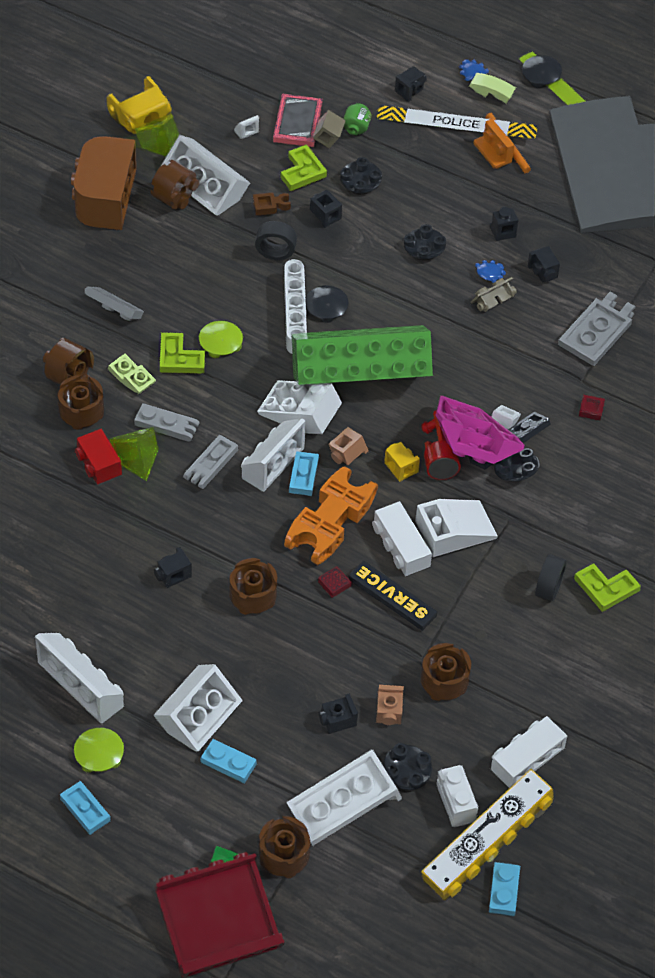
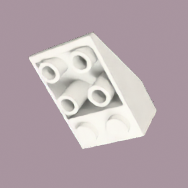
M277 380L257 412L259 415L278 423L302 418L305 420V433L323 434L342 402L332 383L299 385L296 381Z
M437 499L417 505L415 522L432 553V557L491 541L498 537L480 500Z

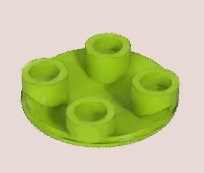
M215 321L207 324L200 331V345L212 358L237 352L242 347V332L233 323Z
M93 728L79 736L74 746L75 758L86 772H101L117 768L121 763L124 753V745L119 735L106 728Z

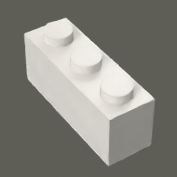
M399 501L376 510L374 521L372 522L376 534L381 535L384 547L388 552L392 553L396 567L401 569L405 576L430 567L432 553L401 502Z
M547 716L540 722L537 720L531 724L527 732L523 735H516L510 742V745L504 749H498L493 754L491 770L510 788L530 769L535 772L565 748L567 735Z

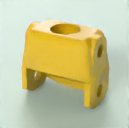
M149 76L144 79V92L122 102H119L112 94L107 96L109 114L118 124L133 134H138L165 121L168 118V114L171 113L169 101Z

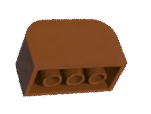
M106 136L95 137L83 145L80 158L76 157V173H72L71 185H74L72 200H75L76 216L80 222L87 226L122 230L137 170L136 141Z

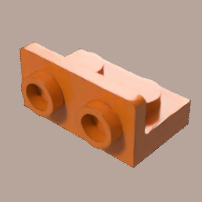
M493 119L485 121L483 136L475 139L474 145L494 169L511 163L514 144Z

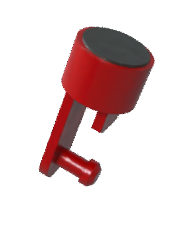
M436 409L433 412L434 419L422 423L421 427L426 434H430L436 428L438 441L433 443L427 441L424 443V459L428 475L437 480H445L454 477L460 471L461 465L459 456L452 452L436 418Z

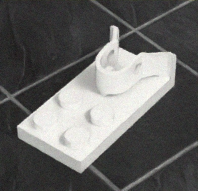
M370 750L294 797L287 804L296 819L300 820L308 829L310 842L313 846L384 801L394 799L400 801L402 797L374 751Z

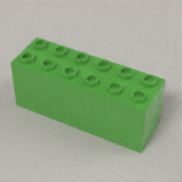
M423 325L291 334L293 376L299 385L433 376L431 331Z

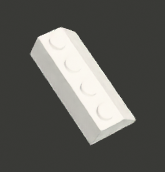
M179 135L163 164L168 165L170 164L169 160H175L196 173L200 184L191 196L215 215H220L237 203L250 182L194 139Z
M40 633L35 636L38 663L101 724L124 707V693L117 684L113 685L101 669L97 670L86 654L79 653L70 639H65L60 633Z

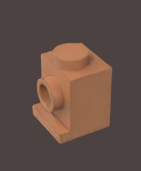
M349 427L328 444L332 451L331 457L337 464L344 462L349 465L361 453L366 454L368 452L363 436Z
M379 685L376 723H383L385 725L401 724L403 686Z

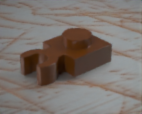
M274 192L253 194L256 215L276 214L277 209L284 211L291 209V202H287L289 201L288 193H282L277 197H274Z

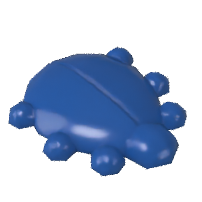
M464 60L462 62L463 65L459 66L460 69H463L460 71V74L465 76L466 81L473 80L476 73H489L488 69H484L483 63L477 64L476 60Z
M483 260L482 264H475L479 276L492 283L503 278L502 275L506 274L503 270L504 266L500 263L495 264L494 260L490 261V263Z

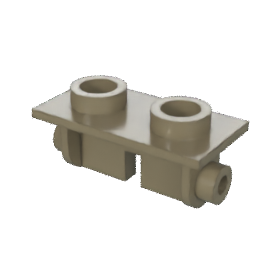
M511 277L507 280L501 278L492 284L493 287L489 289L484 287L478 290L471 304L477 301L478 310L486 312L499 304L495 297L498 298L500 303L513 298L514 294H516V289L509 284L513 278Z

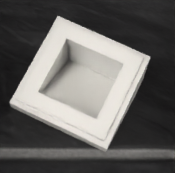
M258 115L240 122L234 128V131L241 139L259 132Z
M501 405L493 411L492 418L506 429H509L516 424L521 414Z

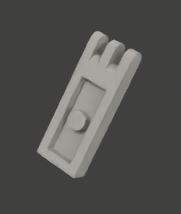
M100 287L85 288L86 295L103 303V308L109 311H118L120 313L119 316L128 321L141 319L144 313L143 310Z
M143 403L134 419L135 426L178 439L191 441L199 421Z
M219 435L184 473L183 478L189 480L192 477L191 483L196 485L199 482L198 487L204 489L238 451V445Z

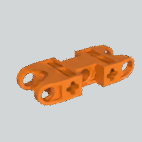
M347 467L340 468L320 489L319 502L322 505L317 511L314 512L305 507L293 521L285 538L284 546L293 549L302 544L312 545L315 550L311 561L317 565L323 563L344 541V528L341 526L347 518L358 523L369 510L376 496L378 484L371 481L363 486H352L348 483L352 470Z

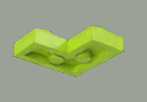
M307 144L288 152V157L295 166L282 171L281 179L290 191L327 177V170Z
M161 333L160 373H204L205 351L183 350V333Z
M594 563L575 573L574 576L575 581L602 612L639 592L641 585L627 569L607 579Z

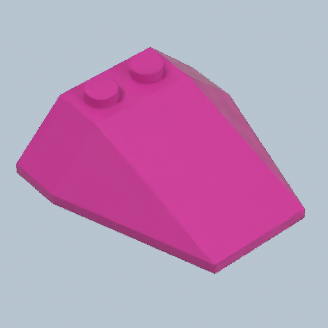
M440 396L436 418L454 454L465 457V455L471 456L479 463L485 464L487 461L494 464L524 449L525 445L517 436L482 409Z

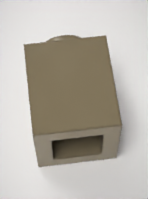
M328 110L318 121L312 138L330 148L340 138L346 120Z

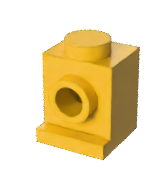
M402 442L394 443L386 449L385 464L399 482L418 473L420 458L418 456L414 457L412 451L409 448L406 449Z

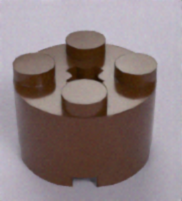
M169 160L170 164H163L154 175L151 183L154 186V192L151 190V195L173 209H184L188 205L193 191H196L199 187L200 181L197 179L195 172L175 160Z
M61 338L51 351L48 350L43 356L46 378L59 385L67 378L76 375H82V378L88 379L90 376L87 374L89 367L93 369L94 365L92 351L66 338Z
M76 375L67 378L61 383L58 392V406L62 420L71 425L73 429L80 430L83 427L95 424L103 418V389L96 379L92 377L87 379L82 378V375Z
M249 558L238 562L230 574L231 602L238 608L240 613L245 615L261 613L272 608L277 597L276 570L268 562L265 564L260 562L261 559Z
M441 643L431 647L425 655L422 663L421 684L433 700L455 699L467 691L471 672V659L462 648L460 650L453 647V644Z
M286 816L275 821L272 819L263 826L260 832V864L274 875L284 876L285 878L294 877L305 868L309 861L310 836L308 829L300 820Z

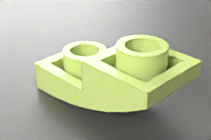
M476 73L469 87L482 96L486 97L490 92L504 103L508 102L515 90V87L499 78L481 73Z
M126 354L108 366V370L121 383L138 394L156 382L142 365L137 366Z

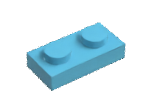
M296 451L289 493L312 496L319 454Z
M215 739L211 741L201 757V763L244 784L255 768L257 761Z
M81 781L60 794L61 801L89 835L110 822V815Z
M495 862L489 913L515 915L520 872L519 865Z

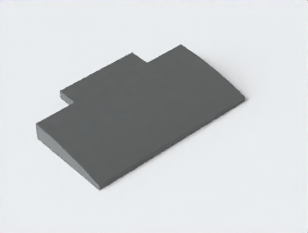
M624 96L591 100L550 109L549 115L580 232L655 227V124L638 125L631 97Z

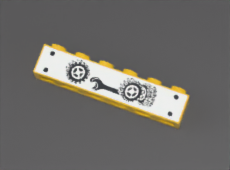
M530 769L421 871L423 880L444 901L449 896H455L468 878L470 880L473 879L486 861L491 862L498 855V850L504 844L509 845L516 838L517 832L522 827H528L540 810L544 811L552 804L553 788Z

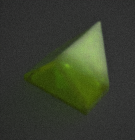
M172 114L135 128L142 148L166 157L179 137Z
M150 427L109 438L112 447L121 460V465L147 481L158 452L154 428Z

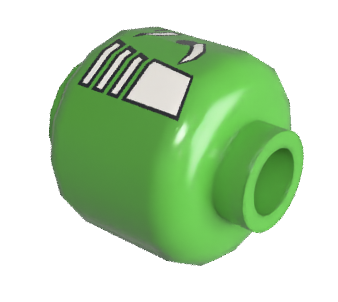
M363 104L349 106L343 117L346 120L344 128L352 135L365 133L371 121V113L368 108Z

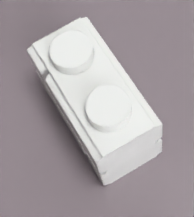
M462 765L438 771L436 785L452 827L473 823L477 818L478 806Z

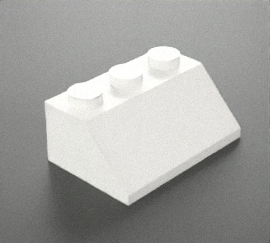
M301 418L283 421L277 428H273L268 438L257 445L254 453L243 460L241 464L242 479L264 492L295 459L296 451L301 452L304 449L305 420Z
M215 664L198 665L154 714V717L168 734L192 750L199 751L243 700Z

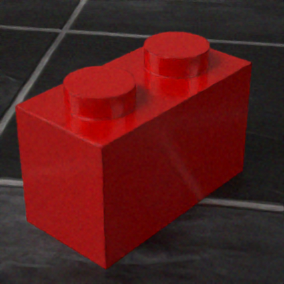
M102 428L77 438L76 456L79 461L83 460L89 478L93 477L97 485L122 475L121 460Z

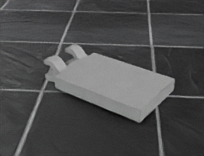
M609 292L602 301L596 298L561 336L558 345L595 366L630 327L632 323L631 318L634 315L632 311L635 309V306L627 302L619 312L614 309L616 305L614 300L617 298V295Z

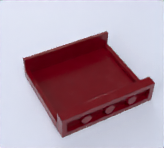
M248 852L240 853L233 857L234 860L225 863L223 860H217L208 864L209 867L202 870L194 867L184 871V875L174 878V875L164 876L159 879V883H156L155 893L182 978L282 948L285 943L282 933H278L255 862V853L248 855Z

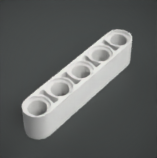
M295 259L287 261L284 269L286 348L291 354V334L307 333L304 265L301 261Z

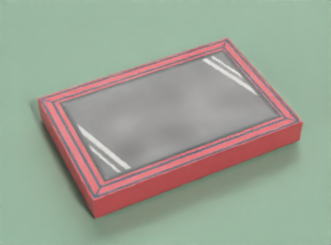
M282 94L273 142L300 146L307 144L308 147H314L315 139L312 137L320 118L322 99Z

